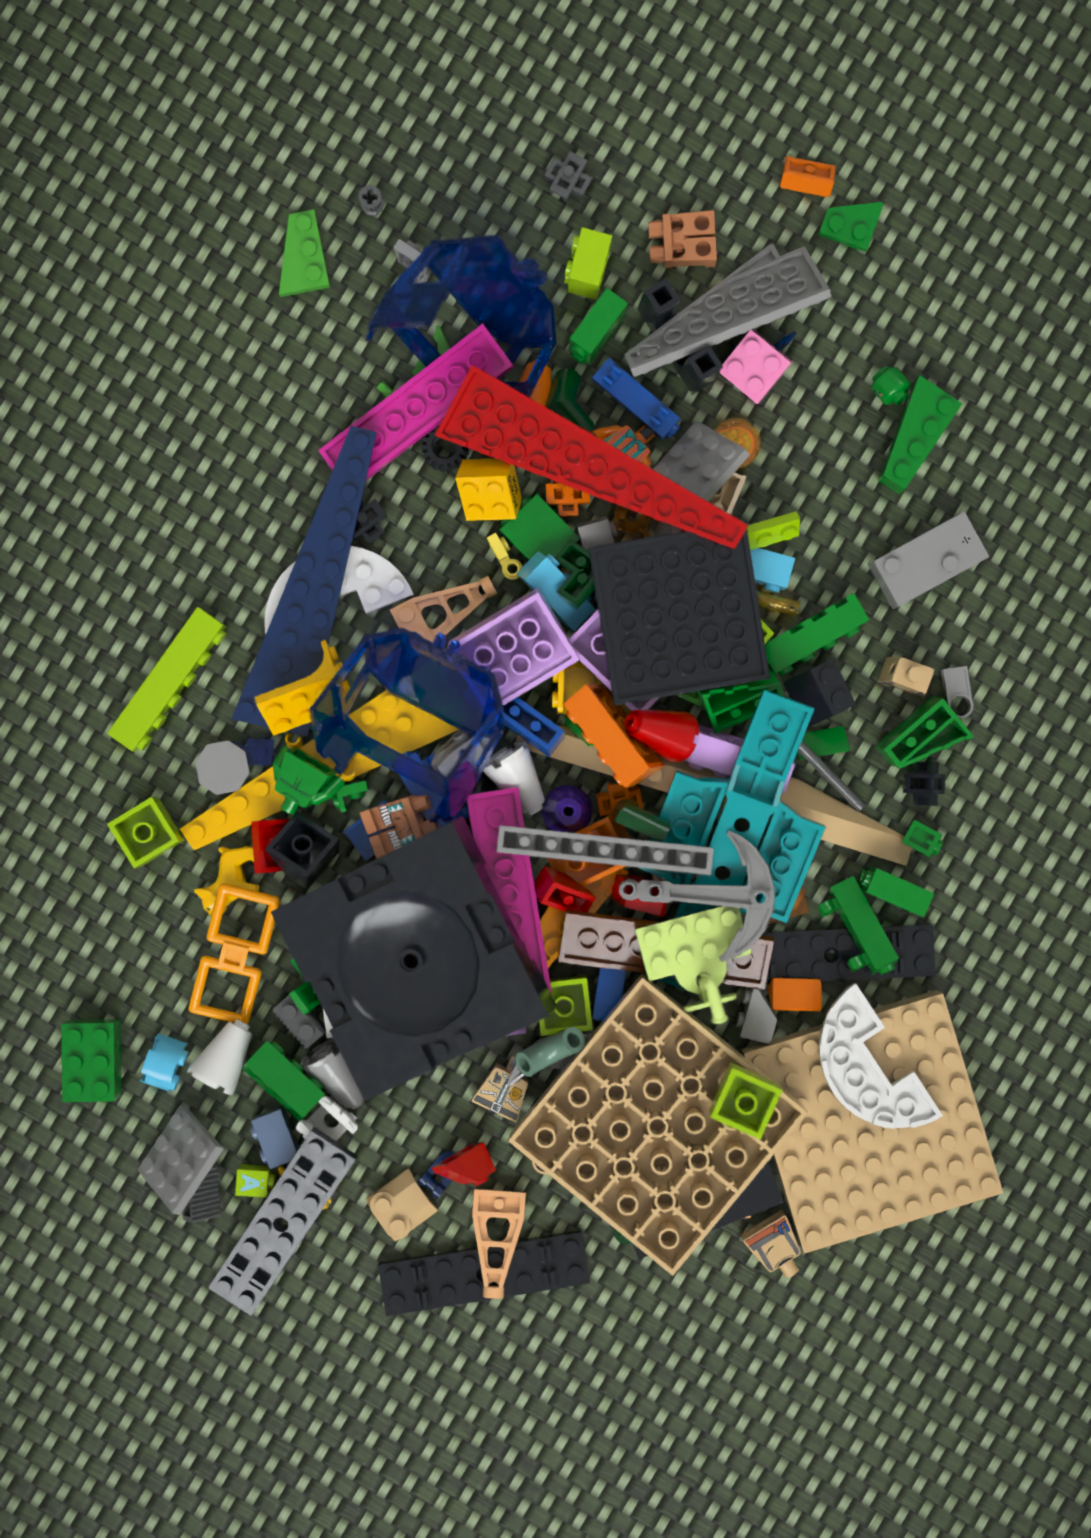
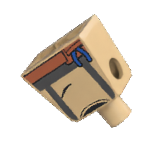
M886 657L878 682L924 698L935 669L903 657Z
M782 1209L740 1234L745 1245L769 1272L780 1268L784 1276L789 1278L799 1271L793 1259L799 1256L801 1252Z

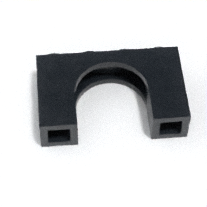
M667 278L644 291L637 309L652 333L677 315V306L680 298ZM710 345L697 353L687 355L672 362L692 395L714 382L723 369L722 364Z

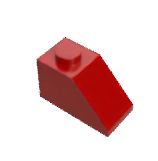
M545 865L534 881L535 893L540 903L566 912V910L588 912L596 899L593 893L566 873Z
M616 874L615 883L612 886V900L626 908L665 916L667 903L645 902L639 898L632 901L625 900L619 893V886L624 880L632 879L641 882L642 880H649L643 875ZM632 885L625 887L626 894L630 895L633 893ZM657 886L651 889V894L654 897L660 892Z
M484 1142L468 1145L432 1167L433 1172L463 1185L474 1183L475 1186L488 1181V1175L496 1171Z

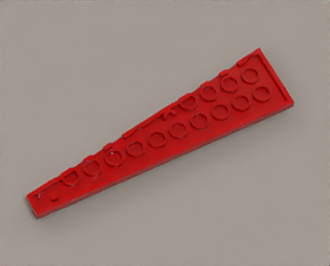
M472 365L435 433L437 437L518 466L733 549L736 548L749 526L475 365Z

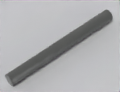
M801 741L798 752L857 811L862 810L865 806L862 800Z

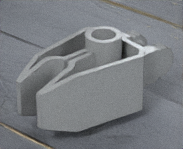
M478 725V727L473 728L471 731L462 729L454 733L436 751L431 762V767L437 777H444V779L458 777L479 765L488 756L486 748L496 739L497 733L495 728Z

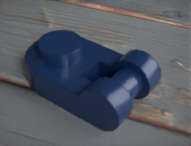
M454 1151L442 1152L417 1181L422 1186L426 1185L436 1199L453 1180L443 1177L438 1183L432 1178L435 1174L432 1167L455 1154L456 1152Z

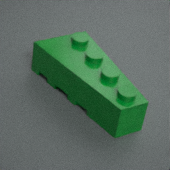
M919 375L912 383L878 481L897 494L903 492L962 403Z
M852 593L765 644L767 662L774 674L778 672L782 676L793 670L794 668L791 664L798 660H801L803 664L816 656L814 651L821 647L826 651L838 644L836 639L845 634L849 638L861 631L858 626L869 621V618L856 595Z

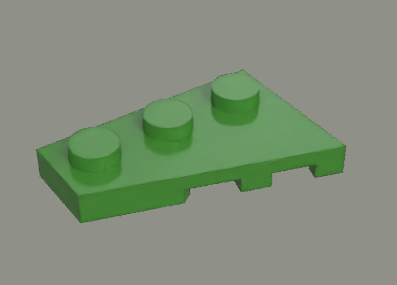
M315 210L289 214L279 296L285 297L330 288Z

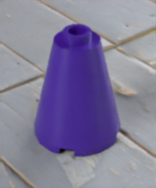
M562 785L554 788L547 794L542 804V817L551 831L575 833L587 827L592 819L593 806L589 796L585 791L573 785ZM566 806L573 808L574 812L571 816L564 815L563 809Z

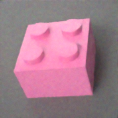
M752 329L723 363V369L720 374L756 404H759L793 361L756 330Z

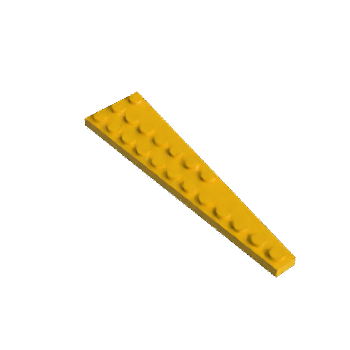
M435 657L302 746L300 750L337 771L335 776H339L340 768L344 764H348L349 767L343 774L350 776L356 771L355 777L396 759L409 750L412 752L478 722L479 719L438 658ZM273 767L180 828V831L193 850L202 848L229 834L237 832L251 825V821H260L282 811L281 805L285 796L275 790L276 781L274 780Z

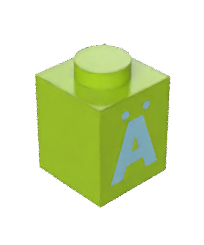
M241 1164L237 1169L235 1196L267 1198L270 1190L275 1186L276 1174H272V1169L269 1166Z

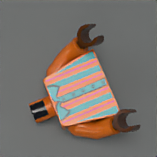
M618 425L602 427L594 431L587 430L648 467L651 466L649 459L651 451L647 448L646 444L655 435L647 425L641 427L636 433L627 425L624 427Z

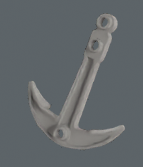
M728 831L726 835L736 847L743 866H747V886L679 885L667 881L642 880L637 882L632 879L624 880L619 886L621 897L630 901L639 898L645 902L671 903L672 901L745 908L747 912L743 929H738L730 946L719 957L721 962L743 954L754 945L766 931L775 905V886L768 864L754 845L731 831ZM627 885L633 886V893L630 895L625 892ZM657 886L660 892L654 897L651 894V889ZM759 893H763L766 897L763 903H758L756 900V896Z

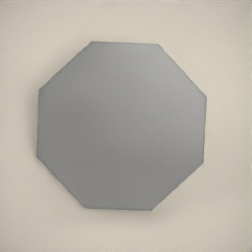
M229 740L207 744L195 761L199 784L216 795L239 791L250 774L246 752Z

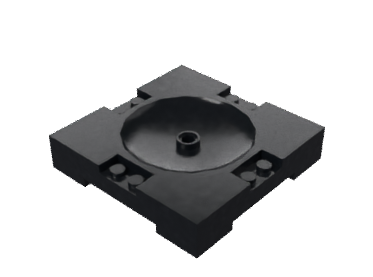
M463 816L271 911L305 982L310 981L333 1027L329 1031L364 1101L425 1074L436 1066L475 1048L479 1049L548 1017L557 1007L535 960L530 959L484 867L486 862ZM410 953L418 958V964L411 961Z

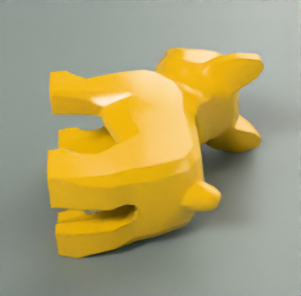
M245 846L234 849L220 847L218 849L221 857L216 882L205 888L194 889V893L201 898L203 908L209 916H212L218 888L223 883L259 892V885L246 882L242 865L249 860L254 862L253 847ZM227 896L223 913L232 901L238 899V897Z

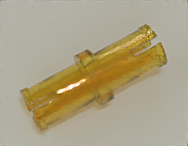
M757 590L759 607L769 609L771 613L777 611L797 617L798 610L789 608V606L800 608L801 601L781 597L776 592L770 594Z

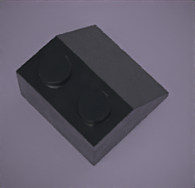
M834 658L783 682L790 699L814 707L807 728L856 705Z
M297 811L269 843L265 851L289 878L308 890L339 853V838Z

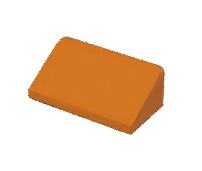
M786 156L780 187L829 197L834 184L836 166Z
M773 978L767 987L772 1010H822V985L820 979Z

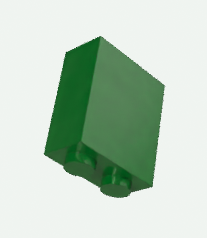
M606 288L570 337V356L581 365L586 363L590 366L626 317L628 303L608 288Z
M538 494L533 498L528 496L521 502V510L518 512L516 519H505L500 524L502 526L500 534L527 561L537 552L545 556L550 554L555 558L570 539L577 544L580 542V537Z
M867 866L865 870L862 869L857 878V883L862 892L921 917H925L935 894L870 866Z

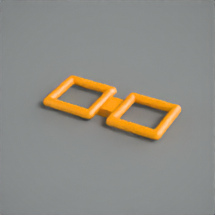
M225 883L219 886L206 938L209 942L223 946L220 958L203 956L200 960L188 1007L191 1013L227 1022L231 1021L234 1023L238 1019L246 1024L249 1023L262 972L259 968L245 964L248 952L262 955L267 953L275 924L271 911L279 908V897ZM228 895L269 905L259 943L218 933ZM209 967L250 977L241 1014L200 1004Z

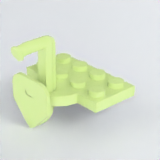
M720 906L635 929L648 981L675 975L678 983L685 990L699 994L700 1000L683 1006L684 1011L688 1012L710 1006L713 1015L712 1022L715 1024L728 1020L722 1003L737 998L735 993L720 995L718 987L724 981L727 972L726 961L721 962L719 957L730 946L738 929H743L744 924L740 909L738 907ZM748 949L743 954L737 957L751 954V950Z

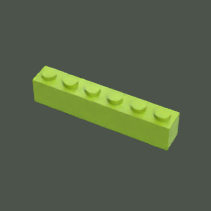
M197 607L107 734L132 752H138L140 749L143 751L151 742L152 738L149 736L155 728L158 730L164 724L167 718L164 715L170 707L173 709L179 703L182 697L179 694L185 686L188 688L194 682L197 676L194 673L200 665L203 667L209 661L212 655L209 652L215 644L218 646L224 640L227 634L224 631L227 626L203 609Z

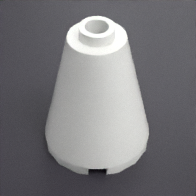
M521 740L513 743L515 748L507 749V747H504L484 761L485 765H481V769L500 790L518 787L522 813L529 812L532 815L543 808L542 804L545 798L526 741Z
M238 1019L234 1023L229 1021L192 1062L187 1072L192 1073L191 1075L206 1085L214 1089L221 1086L225 1089L223 1093L233 1095L252 1033L248 1031L250 1026Z

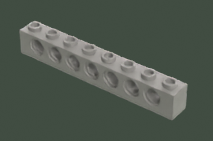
M499 826L497 852L706 875H711L714 848L510 826Z

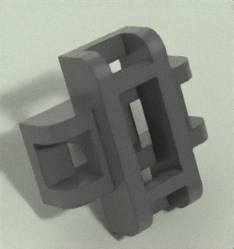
M571 151L568 153L564 163L553 158L544 175V178L552 183L549 192L561 196L565 201H568L571 194L582 199L592 181L591 177L583 173L587 160ZM570 163L577 165L579 168L571 166Z

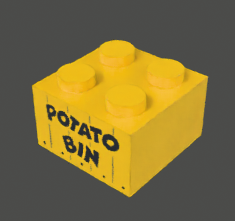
M496 458L462 460L455 479L466 521L516 519L522 497L515 466Z

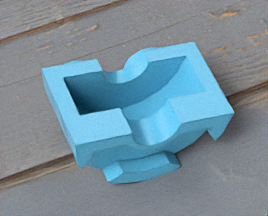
M158 1033L155 1037L152 1050L149 1049L141 1071L143 1077L140 1082L169 1092L171 1090L175 1091L180 1080V1076L176 1075L178 1066H184L189 1052L185 1051L187 1043Z

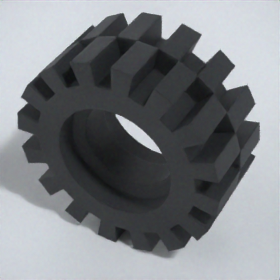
M437 426L422 438L421 450L423 457L432 469L440 470L443 473L445 471L452 472L455 468L459 469L462 460H466L468 448L454 443L455 450L451 456H439L435 452V445L443 438L435 436L439 428Z

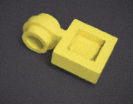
M496 533L487 537L491 549L502 566L503 575L509 580L518 579L519 576L516 573L511 574L508 572V567L514 565L517 567L518 572L522 568V564L518 560L508 557L507 552L510 551V547L505 538H499Z

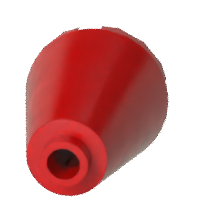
M633 710L625 719V729L628 735L669 762H683L695 750L696 744L693 741L695 735L699 736L698 721L692 714L684 711Z

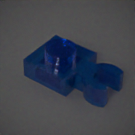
M247 738V746L238 741H231L246 752L248 764L273 765L274 740Z

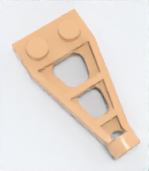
M486 576L474 583L411 598L390 609V612L415 656L438 644L485 600L496 595L497 592L489 577ZM480 586H482L486 594L482 595L479 593ZM459 594H465L469 600V605L457 614L452 613L447 603L448 599ZM441 605L445 609L446 619L436 629H430L422 616V610L425 607Z
M474 1189L472 1217L484 1283V1298H504V1283L525 1219L526 1192ZM490 1217L506 1218L509 1220L510 1227L503 1241H493L489 1238L486 1222ZM489 1247L504 1248L505 1254L500 1268L489 1266ZM496 1282L499 1286H489V1284Z

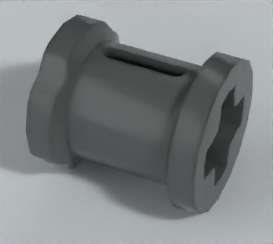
M372 185L363 187L358 196L361 209L368 216H377L384 207L381 192ZM372 197L375 198V200H373L372 204H368V203H367V202L370 201V198H372Z

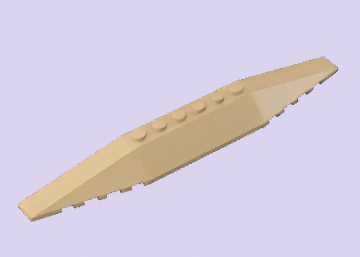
M557 725L565 731V738L551 755V758L613 776L614 771L609 765H605L597 755L599 751L595 746H588L568 726ZM517 735L516 742L524 740L519 735ZM526 741L531 752L546 756ZM658 755L665 766L638 784L668 793L676 770L699 779L701 777H722L714 775V770L705 767L703 770L694 769L688 766L689 762H669ZM790 777L785 794L782 793L780 799L797 811L800 816L825 825L826 828L821 840L907 866L912 848L902 843L905 836L805 782ZM726 794L724 795V798L719 809H724L725 803L727 801Z

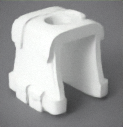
M331 1095L329 1097L323 1096L318 1101L321 1106L309 1119L300 1120L296 1126V1129L303 1134L302 1137L304 1139L307 1138L313 1127H315L335 1141L346 1130L354 1134L358 1129V1125L355 1123L357 1117L352 1112L349 1113ZM330 1113L339 1121L338 1125L335 1127L327 1126L324 1121L326 1114Z

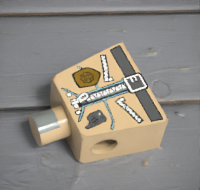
M512 1055L507 1067L497 1063L494 1065L474 1093L472 1102L516 1123L528 1086V1078L523 1076L513 1085L507 1083L510 1072L516 1062V1056Z

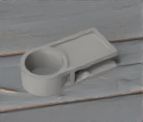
M967 666L940 670L944 700L951 708V702L955 697L964 698L967 701L968 709L964 715L958 717L959 719L968 717L973 710V701Z

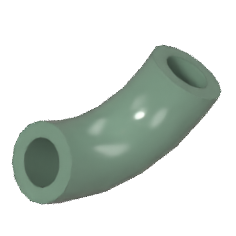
M569 1027L518 1052L515 1058L517 1067L525 1076H532L546 1067L580 1052L585 1045L584 1035L576 1027Z

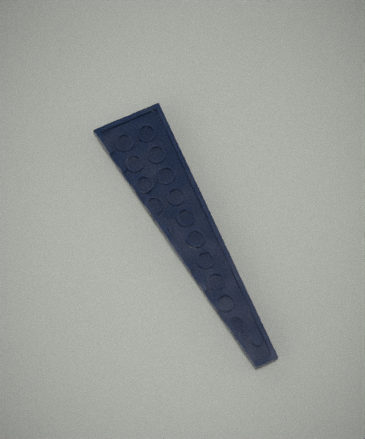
M354 426L350 427L231 719L269 728L256 705L254 697L306 678L313 674L322 664L324 652L321 641L326 639L328 645L330 642L377 432ZM311 722L286 732L308 737Z

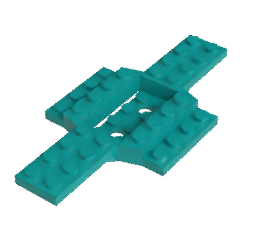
M764 689L729 779L704 777L699 779L676 770L659 817L671 822L668 834L664 842L661 843L704 847L724 795L726 794L727 801L708 847L714 848L711 875L697 874L695 882L690 883L694 873L641 867L639 869L679 885L747 886V866H743L736 847L726 835L728 831L734 832L754 845L768 864L775 886V905L771 917L787 923L826 828L821 823L800 816L797 811L780 799L785 781L813 714L814 707ZM738 818H746L749 821V828L746 831L739 832L734 828V822ZM650 837L649 841L660 842ZM719 866L729 868L730 876L727 879L720 880L715 876V870ZM759 893L756 896L758 903H763L766 899L763 893ZM680 902L673 919L720 906ZM739 908L740 913L747 912L745 908ZM667 976L656 979L684 989L678 983L676 977Z

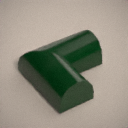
M569 368L556 371L545 407L581 428L592 431L594 422L575 401L581 384V376L578 372Z
M570 539L555 557L562 567L572 573L558 589L557 593L569 606L578 610L595 590L589 551Z
M622 799L613 810L615 822L657 841L664 842L671 826L670 821L641 809L637 802L632 799Z

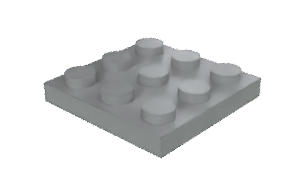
M696 420L653 470L709 502L750 454L745 448Z
M180 1105L137 1170L172 1213L180 1215L223 1151V1147L187 1107Z

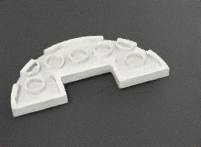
M351 546L340 597L357 591L365 613L368 614L414 596L404 576L389 561L372 551ZM295 562L281 574L270 593L265 611V634Z
M853 983L830 1007L820 1033V1063L826 1082L833 1094L857 1117L885 1128H915L942 1117V1113L914 1071L911 1070L890 1084L863 1043L885 1027L857 984Z

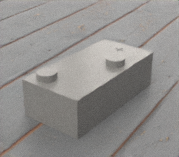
M964 511L873 561L868 566L893 610L987 559L989 555Z

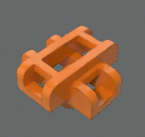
M559 482L557 484H546V504L548 506H558L559 517H578V505L590 504V494L581 491L580 498V490ZM563 505H573L572 507H563Z
M607 783L608 791L597 794L600 816L613 815L616 804L622 799H632L637 802L641 809L643 808L641 792L638 786L626 788L619 783Z

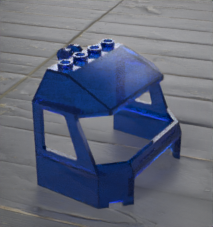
M498 235L431 240L426 249L383 295L368 324L369 332L366 336V342L372 341L379 327H390L427 367L439 358L441 354L416 327H430L443 300L447 299V292L449 291L478 326L483 324L491 336L511 345V348L505 353L511 363L515 361L525 348H542L525 382H504L530 397L557 344L554 306L546 297V294L538 287L547 280V274L543 270H537L539 264L535 259H525L519 263L517 257L510 252ZM426 266L440 281L413 283Z
M403 627L365 635L309 708L316 751L323 758L329 756L336 763L334 769L340 775H342L356 754L360 753L444 797L429 818V823H435L439 818L444 822H451L470 796L500 737L504 733L503 702L495 675L487 667L479 666L469 661L465 656L458 654L460 642L453 640L450 642L448 649H445L446 636L440 632L436 635L433 642L423 638L419 633L411 632ZM365 652V664L344 697L342 681ZM370 672L390 694L474 736L467 748L459 751V759L446 777L370 738L348 716ZM483 738H490L476 763V748Z

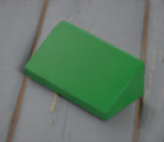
M844 726L806 732L802 739L817 756L850 751ZM797 751V754H796L797 760L805 759V758Z

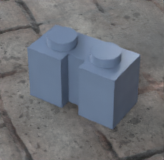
M279 1106L256 1115L251 1120L250 1130L255 1140L258 1139L261 1145L259 1152L263 1163H268L269 1168L272 1169L290 1162L299 1150L300 1145L292 1131L286 1109L283 1106Z

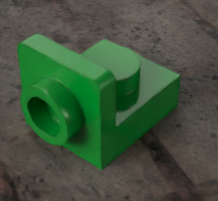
M368 780L344 785L333 796L335 808H340L341 813L347 812L348 806L345 796L349 795L350 800L365 797L364 792L370 790Z
M916 820L912 822L902 841L903 844L924 854L928 858L931 857L932 853L937 856L944 844L940 840L942 837L941 833Z

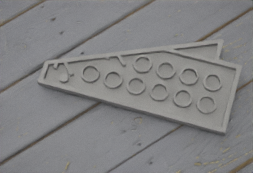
M772 243L625 353L627 363L633 377L645 374L650 370L670 364L677 359L697 353L708 345L719 344L724 340L744 334L761 325L769 324L798 310L818 304L831 297L830 288L805 246L780 256Z

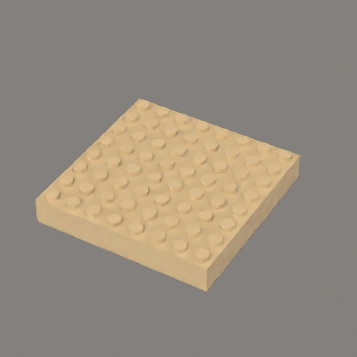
M641 974L587 1039L584 1048L573 1056L509 1135L508 1142L673 1276L808 1112L802 1103L782 1088L783 1091L761 1140L710 1118L709 1109L730 1062L770 1080L772 1079L689 1011L685 1012L683 1006Z
M934 990L874 1008V1012L885 1028L863 1042L890 1084L911 1070L915 1072L943 1115L926 1125L915 1128H885L863 1120L849 1111L833 1094L822 1071L819 1056V1040L823 1024L772 1039L771 1044L762 1042L741 1049V1053L746 1059L773 1081L779 1083L784 1090L802 1103L808 1112L773 1155L797 1239L804 1254L1003 1193L944 994L940 991Z

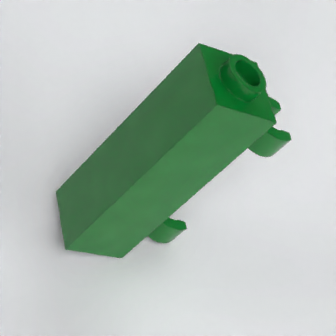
M852 876L831 886L828 892L831 900L821 903L817 909L822 918L837 910L857 945L861 955L848 960L847 964L851 972H855L866 965L869 967L872 975L877 972L883 975L895 969L894 964H896L899 957L855 877Z

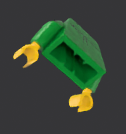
M288 733L285 736L287 745L282 746L273 761L274 780L276 781L275 790L285 796L281 809L289 814H295L299 805L307 808L311 805H320L329 800L345 785L344 781L350 782L354 780L356 771H354L350 776H345L343 772L349 766L344 764L340 768V775L335 776L337 771L300 750L303 745L301 736L298 737L295 743H290L294 737L292 733Z

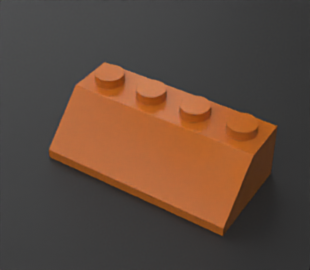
M586 684L563 704L567 709L566 714L569 719L575 724L578 723L583 730L581 733L584 739L596 747L599 751L597 753L599 759L605 765L611 767L614 771V779L621 786L624 785L626 788L635 786L665 766L654 751L627 734L625 729L627 714L619 704H613L612 695L604 684Z

